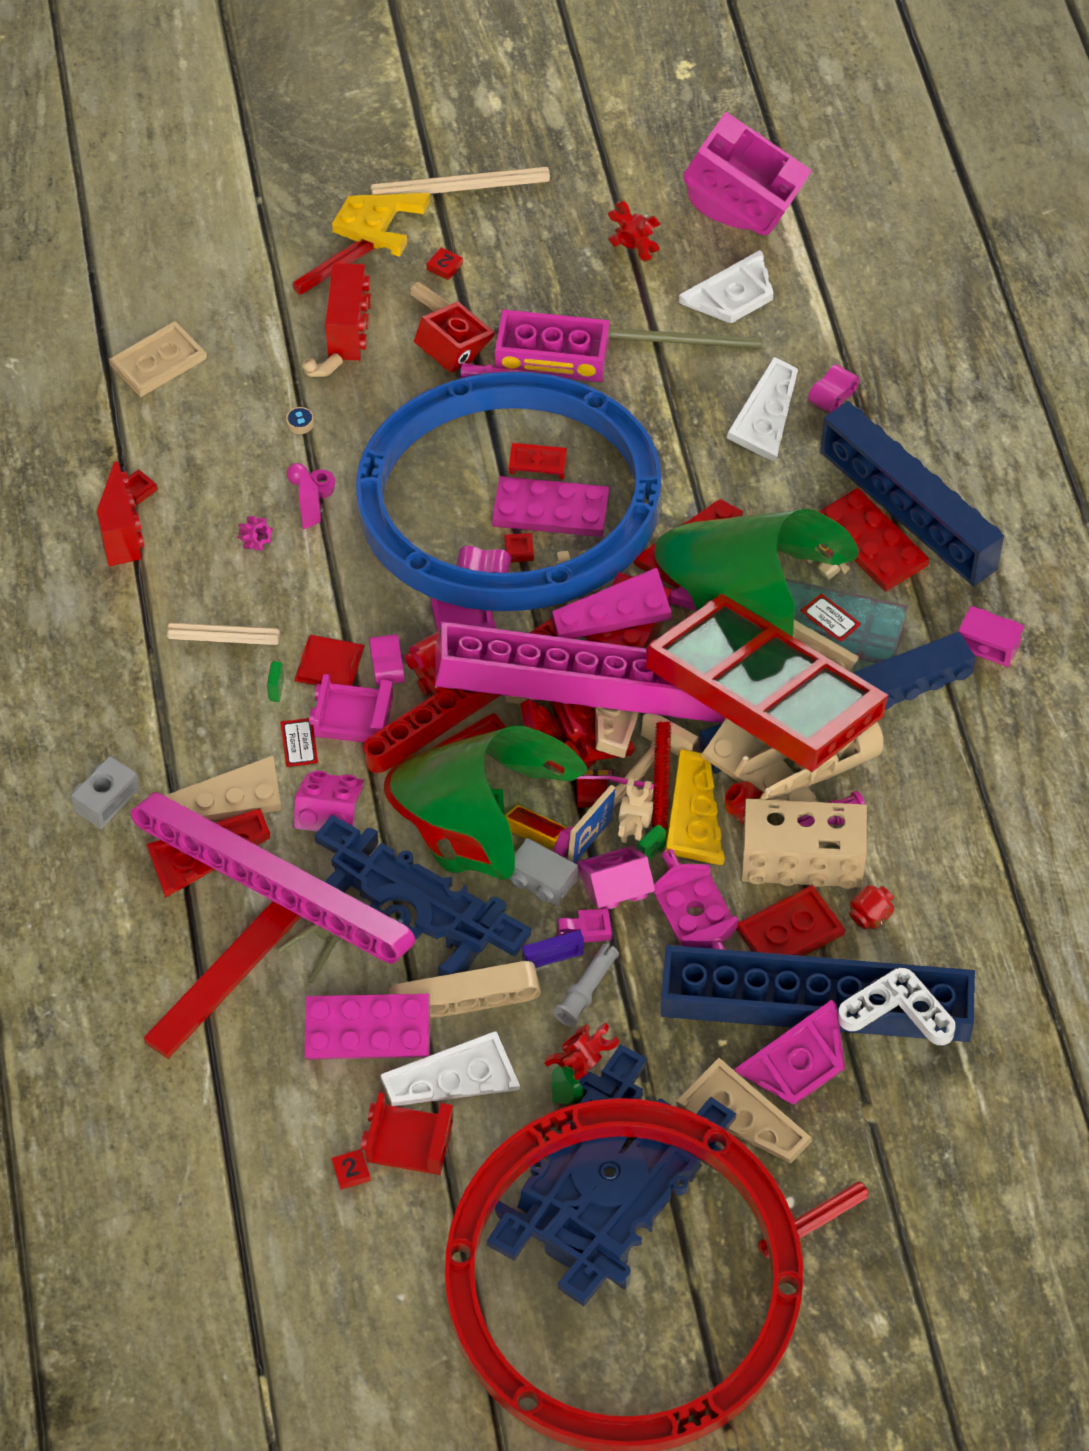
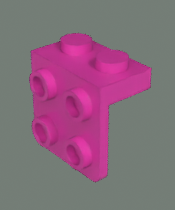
M324 771L307 773L295 795L293 828L319 831L331 815L354 827L356 803L364 788V780L357 779V777L348 774L341 776L328 775Z

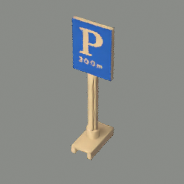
M646 713L643 716L641 736L652 741L651 748L626 775V779L631 778L639 781L653 766L654 761H656L654 760V754H656L654 752V747H656L655 733H657L655 731L656 723L669 720L657 714ZM673 722L669 725H672L670 752L677 756L680 749L696 752L693 750V746L698 741V736ZM620 783L617 787L610 785L574 826L570 834L569 861L576 863L612 821L615 805L622 801L623 796L626 797L627 785Z

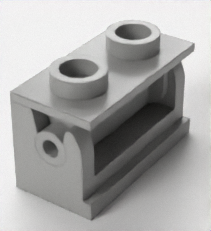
M527 838L515 853V870L508 880L514 886L520 889L525 888L534 893L541 901L550 902L559 907L560 898L563 899L578 881V865Z

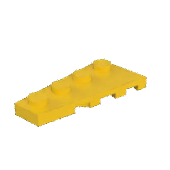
M680 749L665 851H668L669 854V849H672L677 857L723 866L725 856L721 847L722 836L717 821L718 810L717 803L714 801L711 763L701 757L702 753Z

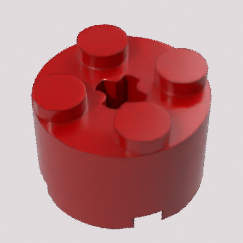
M439 631L410 646L409 652L404 655L408 667L415 671L419 679L417 680L418 687L424 695L429 693L434 695L445 688L436 686L435 648Z

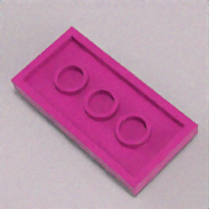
M499 476L492 527L603 537L609 487Z
M429 994L306 996L305 1059L426 1058L430 1056Z

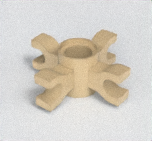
M628 779L626 792L629 797L623 796L619 813L620 825L618 836L621 837V842L627 843L629 835H635V839L641 840L646 835L643 827L649 828L653 810V789L650 790L651 782L645 781L644 789L639 790L634 786L635 779Z

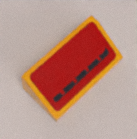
M518 804L505 815L511 833L524 839L529 838L551 851L554 850L560 832L567 829V827Z

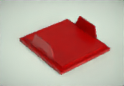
M310 634L294 681L316 686L322 683L323 674H328L332 684L352 686L365 645Z

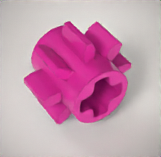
M247 516V523L238 524L240 529L237 538L244 542V549L253 548L254 550L261 551L263 550L262 544L272 542L270 537L273 528H269L266 524V518L257 519L256 516Z

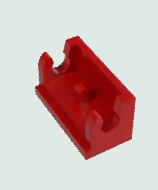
M522 443L511 444L508 466L510 475H516V471L558 474L559 479L565 480L567 448Z

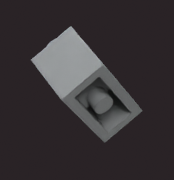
M109 756L103 763L98 764L94 768L92 775L84 783L78 784L73 790L71 799L74 812L99 829H102L140 790L137 773Z

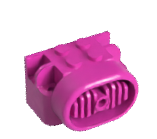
M725 111L684 172L683 179L687 184V194L691 203L705 216L734 228L751 229L758 234L768 235L781 219L812 170Z

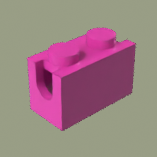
M970 606L958 632H960L974 655L1009 668L1021 644L1022 638L1020 636L1024 630V625L1012 619H1005L992 614L985 609Z

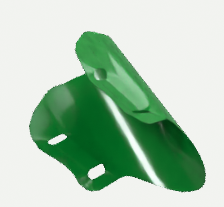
M801 509L684 524L664 533L656 542L654 552L655 559L662 570L691 595L697 611L708 601H712L719 595L724 594L793 636L795 604L786 584L777 550L795 559L840 565L855 560L858 557L859 549L851 534L836 521L815 510ZM819 544L826 545L834 552V556L827 559L816 551L815 547ZM727 624L724 629H716L712 625L706 630L710 637L711 634L720 633L721 642L735 641L736 638L737 641L746 643L752 640ZM763 646L759 647L760 649H763L769 653H773Z

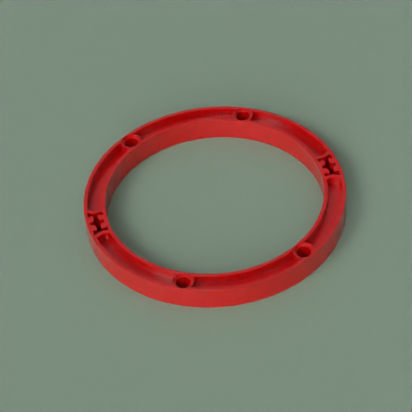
M622 1098L593 1100L559 1109L529 1123L504 1141L479 1167L459 1201L449 1230L445 1255L447 1307L458 1345L470 1369L486 1391L520 1422L555 1441L583 1450L662 1451L698 1440L721 1428L751 1404L772 1379L783 1361L792 1340L800 1311L803 1290V1258L800 1238L786 1198L775 1179L762 1162L742 1142L725 1129L688 1110L661 1102ZM571 1120H572V1130L570 1129V1128H571L570 1123L567 1124V1122H568V1121H571ZM555 1127L556 1130L561 1131V1133L556 1134L554 1130L551 1131V1128ZM638 1137L656 1140L685 1150L707 1162L720 1172L748 1203L761 1228L769 1253L771 1267L770 1305L765 1323L750 1352L722 1383L703 1396L671 1410L649 1415L610 1416L578 1409L552 1398L521 1376L507 1361L490 1335L480 1311L475 1286L477 1252L484 1227L502 1195L519 1176L544 1157L573 1144L597 1138ZM714 1141L719 1142L724 1146V1149L714 1151L708 1147V1144ZM463 1251L469 1255V1258L464 1262H456L452 1256L457 1252ZM785 1283L791 1284L796 1292L790 1295L784 1294L780 1291L779 1286ZM531 1398L537 1405L534 1409L527 1411L521 1409L519 1402L522 1399ZM689 1416H693L695 1420L700 1419L699 1426H695L693 1422L688 1423ZM678 1426L679 1428L683 1426L682 1433L678 1434Z

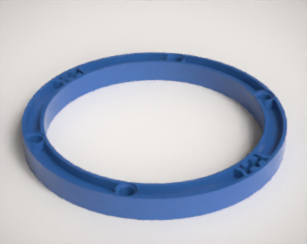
M494 372L474 375L439 385L418 395L397 409L380 425L364 449L358 466L356 477L358 513L365 539L374 555L395 577L411 588L434 599L464 608L485 611H524L545 608L565 603L600 588L614 579L618 572H623L641 554L656 528L660 514V462L649 434L633 414L611 397L588 385L554 375L534 372ZM519 408L541 410L563 415L581 422L610 441L621 453L631 470L635 483L632 502L619 525L604 540L587 552L569 561L526 572H482L454 566L438 560L413 545L402 535L388 515L383 501L389 474L398 459L415 441L448 421L468 414L495 409Z

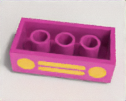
M502 310L495 347V367L543 372V374L566 379L603 382L609 346L610 320Z

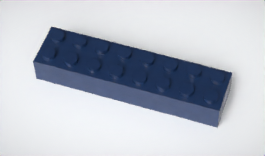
M849 401L824 417L820 453L973 587L998 570L1004 535L997 526L990 524L977 509L968 505L956 491H952L946 486L938 475L931 473L918 458L910 455L898 441H894L888 436L880 425L873 423L860 408H856Z

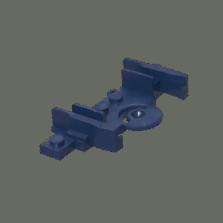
M331 815L315 834L316 843L335 853L331 859L335 871L328 877L325 883L344 893L350 886H353L360 892L361 898L371 902L370 907L389 917L393 913H400L402 916L396 921L407 926L413 932L415 940L422 933L435 939L445 936L446 947L450 949L453 945L458 947L451 957L438 967L439 976L468 971L474 959L484 950L488 943L515 957L532 935L531 928L504 913L507 908L506 902L500 898L491 897L485 904L481 899L468 893L466 885L460 891H451L449 888L453 885L452 877L442 878L425 867L414 864L413 854L410 851H401L397 858L394 850L383 843H380L377 847L378 831L373 828H367L360 835V830ZM392 900H401L411 904L417 913L414 928L410 926L411 913L405 906L395 904L388 906L384 910L379 907Z

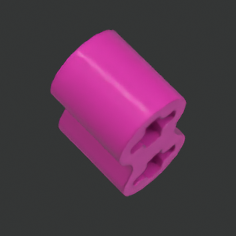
M834 364L826 375L813 385L807 399L810 403L827 413H831L840 407L844 400L852 396L859 385L860 378L838 364Z
M464 546L459 550L456 566L482 572L509 573L512 558L504 550H482L474 546Z
M398 634L369 637L375 685L380 686L381 680L392 681L393 684L404 683V670Z

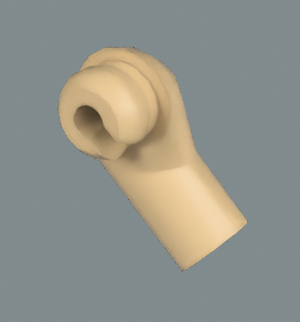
M333 353L323 363L316 364L315 359L308 358L303 361L302 367L304 374L308 377H327L343 363V360L338 354Z

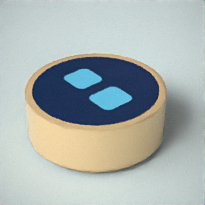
M294 408L286 416L287 427L292 433L305 434L311 431L314 426L313 413L307 408Z

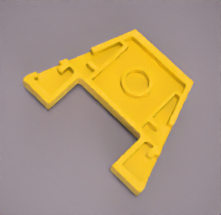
M430 193L348 196L332 223V231L357 242H361L364 239L374 243V248L376 249L385 247L391 249L392 255L401 256L407 245V235L386 232L397 211L424 214L430 204Z

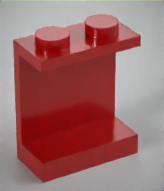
M379 1092L376 1103H371L369 1108L368 1122H371L370 1129L363 1132L361 1149L365 1150L366 1162L441 1175L454 1121L453 1105L440 1103L438 1114L386 1105L385 1093Z

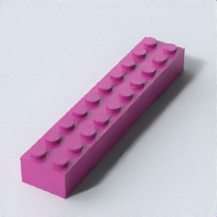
M441 622L435 648L436 686L525 697L535 700L556 701L565 704L571 703L618 709L620 711L688 718L706 722L723 723L725 721V717L647 669V649ZM673 653L704 674L725 660ZM728 670L715 679V681L731 690Z

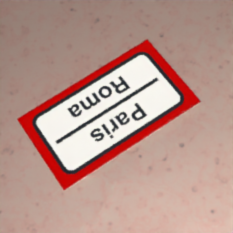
M822 593L800 611L839 642H842L861 625L859 621Z
M309 718L281 721L286 767L318 763L313 725L309 724Z

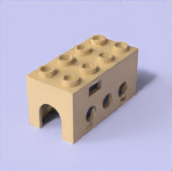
M746 799L743 825L742 882H750L752 884L780 883L784 886L794 884L813 885L814 887L840 886L845 889L862 887L866 862L867 805ZM771 813H779L784 817V822L778 826L771 825L767 821V816ZM808 814L814 818L815 822L810 827H803L798 824L797 818L800 815ZM831 816H840L844 819L845 824L843 827L836 829L830 827L827 820ZM829 845L837 846L839 849H828L825 847Z

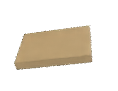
M174 321L109 359L110 366L142 397L206 360L207 355L193 338Z

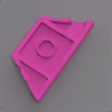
M833 1000L826 1003L734 1069L735 1072L793 1105L800 1102L846 1069L836 1003Z

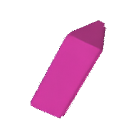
M305 469L300 470L299 503L303 530L321 522L318 486Z

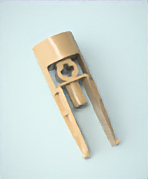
M837 716L806 728L799 734L808 739ZM878 722L813 772L795 762L794 766L797 769L801 768L802 771L766 788L760 799L772 800L784 797L788 793L799 789H806L815 783L828 780L878 757L883 749V735ZM772 747L765 748L751 758L744 756L733 774L735 777L788 757Z

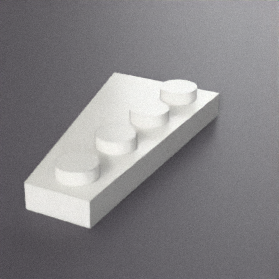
M496 1031L380 1075V1080L391 1106L520 1090V1084Z

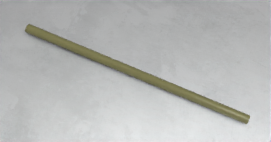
M495 321L494 331H499L500 321ZM609 328V339L759 349L762 347V338Z

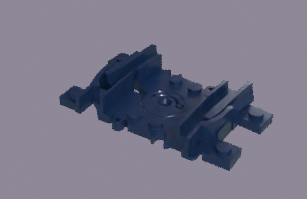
M620 1044L602 1070L601 1077L588 1072L587 1075L579 1080L584 1096L580 1103L615 1098L641 1099L643 1088L634 1083L646 1067L647 1058ZM711 1096L696 1113L726 1131L736 1120L735 1112ZM659 1098V1099L657 1100V1102H661V1103H665V1104L670 1105L669 1103H667L666 1101H664V1100L661 1099V1098ZM630 1137L597 1138L562 1148L546 1156V1163L541 1159L530 1167L532 1177H529L521 1189V1196L517 1208L525 1211L526 1215L498 1201L495 1206V1213L501 1220L488 1237L487 1246L515 1261L531 1236L545 1243V1253L570 1268L558 1282V1289L584 1307L607 1278L626 1290L629 1286L631 1268L626 1264L629 1251L633 1246H640L642 1244V1237L638 1236L635 1231L638 1228H646L649 1232H652V1222L671 1200V1190L677 1195L687 1193L688 1181H694L696 1173L703 1165L699 1163L700 1158L685 1150L656 1140L635 1137V1140L628 1149L624 1147ZM715 1141L708 1144V1147L711 1150H722L720 1147L715 1145L717 1143ZM606 1168H613L615 1174L613 1176H606L603 1171Z

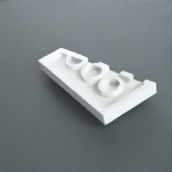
M774 357L728 431L726 438L775 463L798 369Z

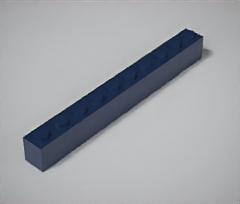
M956 632L855 671L853 674L888 695L885 710H887L896 703L912 700L919 694L929 690H938L947 683L966 679L973 674L976 657L960 632ZM824 684L792 729L800 733L806 728L841 714L854 702ZM723 723L700 731L699 748L702 753ZM711 763V769L714 774L722 771Z

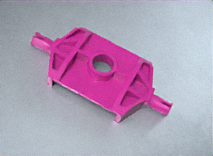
M669 849V854L668 851H665L662 857L669 870L654 884L655 891L653 893L680 945L725 950L723 942L730 938L736 930L738 919L736 916L733 917L715 885L710 875V866L705 864H681L674 850ZM691 907H698L703 913L699 916H692L687 910Z

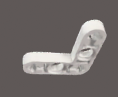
M905 968L893 970L845 1000L839 1007V1024L848 1031H857L899 1005L933 1044H948L953 1039L956 1027L953 1018L916 975ZM897 980L901 983L908 982L907 989L903 985L897 987ZM872 994H880L885 998L886 1002L882 1005H874L868 998ZM916 1001H924L929 1005L930 1009L926 1012H918L913 1008L912 1004ZM849 1011L851 1014L858 1012V1018L855 1019L853 1016L847 1018V1012ZM937 1025L939 1028L945 1026L947 1028L946 1033L941 1030L936 1032L935 1026Z

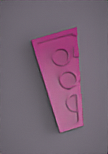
M654 568L552 611V619L558 637L573 639L670 620L671 610L658 569Z

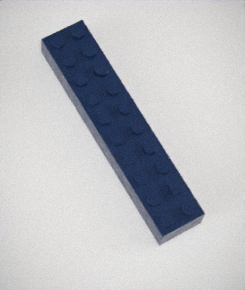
M666 945L660 1017L793 1028L831 1000L836 1003L837 1012H839V1007L845 1000L893 970L905 968L916 975L953 1018L956 1028L951 1041L970 1042L974 1025L975 970ZM897 980V987L903 985L907 989L908 982L901 983ZM872 994L868 998L874 1005H882L886 1002L885 998L880 994ZM916 1001L912 1004L913 1008L918 1012H926L930 1009L929 1005L924 1001ZM899 1005L857 1031H848L840 1026V1032L927 1039ZM848 1011L846 1017L849 1018L853 1016L855 1019H857L858 1012H856L855 1014H851ZM935 1026L936 1032L941 1030L946 1033L947 1028L945 1026L943 1028Z

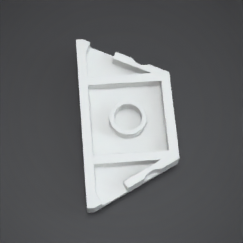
M759 250L679 295V303L731 324L772 301L773 289L769 282L768 270L764 265L763 252Z

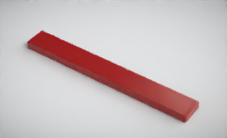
M272 901L146 1034L144 1042L169 1059L294 926L301 916Z

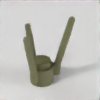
M313 922L277 948V951L281 953L313 931L323 940L330 938L328 945L308 979L309 983L314 982L336 942L341 939Z

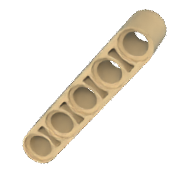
M521 961L400 983L390 987L387 994H429L430 1019L531 1001L541 994L534 963Z

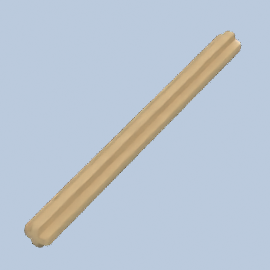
M545 166L376 183L371 185V195L434 194L543 183L550 180L549 168Z

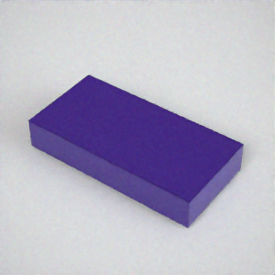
M581 930L522 946V961H530L534 963L535 968L583 955L584 938Z

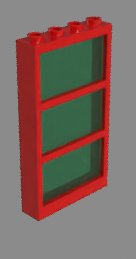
M724 594L719 595L712 601H708L701 609L694 614H689L677 626H672L660 638L652 640L646 650L647 669L810 772L815 771L884 716L888 698L886 693Z

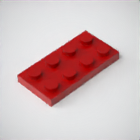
M859 488L854 489L818 511L836 521L851 534L859 549L858 557L854 561L884 592H887L929 565V558Z

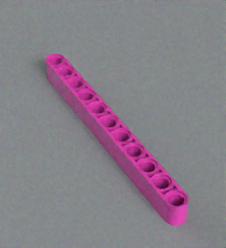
M151 793L131 810V818L140 829L386 963L394 964L415 943L413 932L402 923L160 793Z

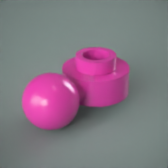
M301 463L291 464L286 471L288 481L294 485H299L300 470L305 469L308 472L307 468ZM318 469L309 473L318 486L319 498H327L333 494L335 477L331 472Z

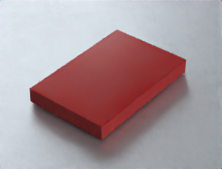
M813 885L738 922L736 931L751 952L805 956L845 935L846 930Z

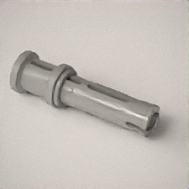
M602 944L599 952L577 984L568 987L565 999L553 1009V1015L559 1022L569 1027L577 1025L579 1021L578 1016L592 1002L591 994L619 956V952L615 947L612 946L607 952L610 944Z

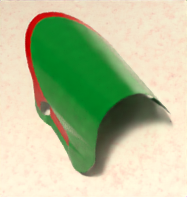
M512 726L417 753L402 760L388 772L384 781V794L387 801L397 812L417 827L434 858L443 869L452 873H460L466 870L478 871L499 880H507L515 870L514 847L509 823L500 810L486 780L484 769L485 753L506 768L532 779L546 778L568 782L586 774L588 769L584 761L562 741L526 726ZM546 761H554L564 767L565 772L562 775H557L545 768L543 764ZM444 838L449 840L456 853L454 860L445 859L437 844L439 840Z

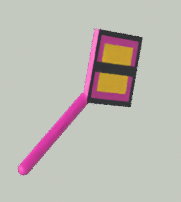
M588 769L586 774L577 778L609 779L611 782L625 785L628 783V779L614 776V769ZM634 780L635 787L644 788L645 782Z

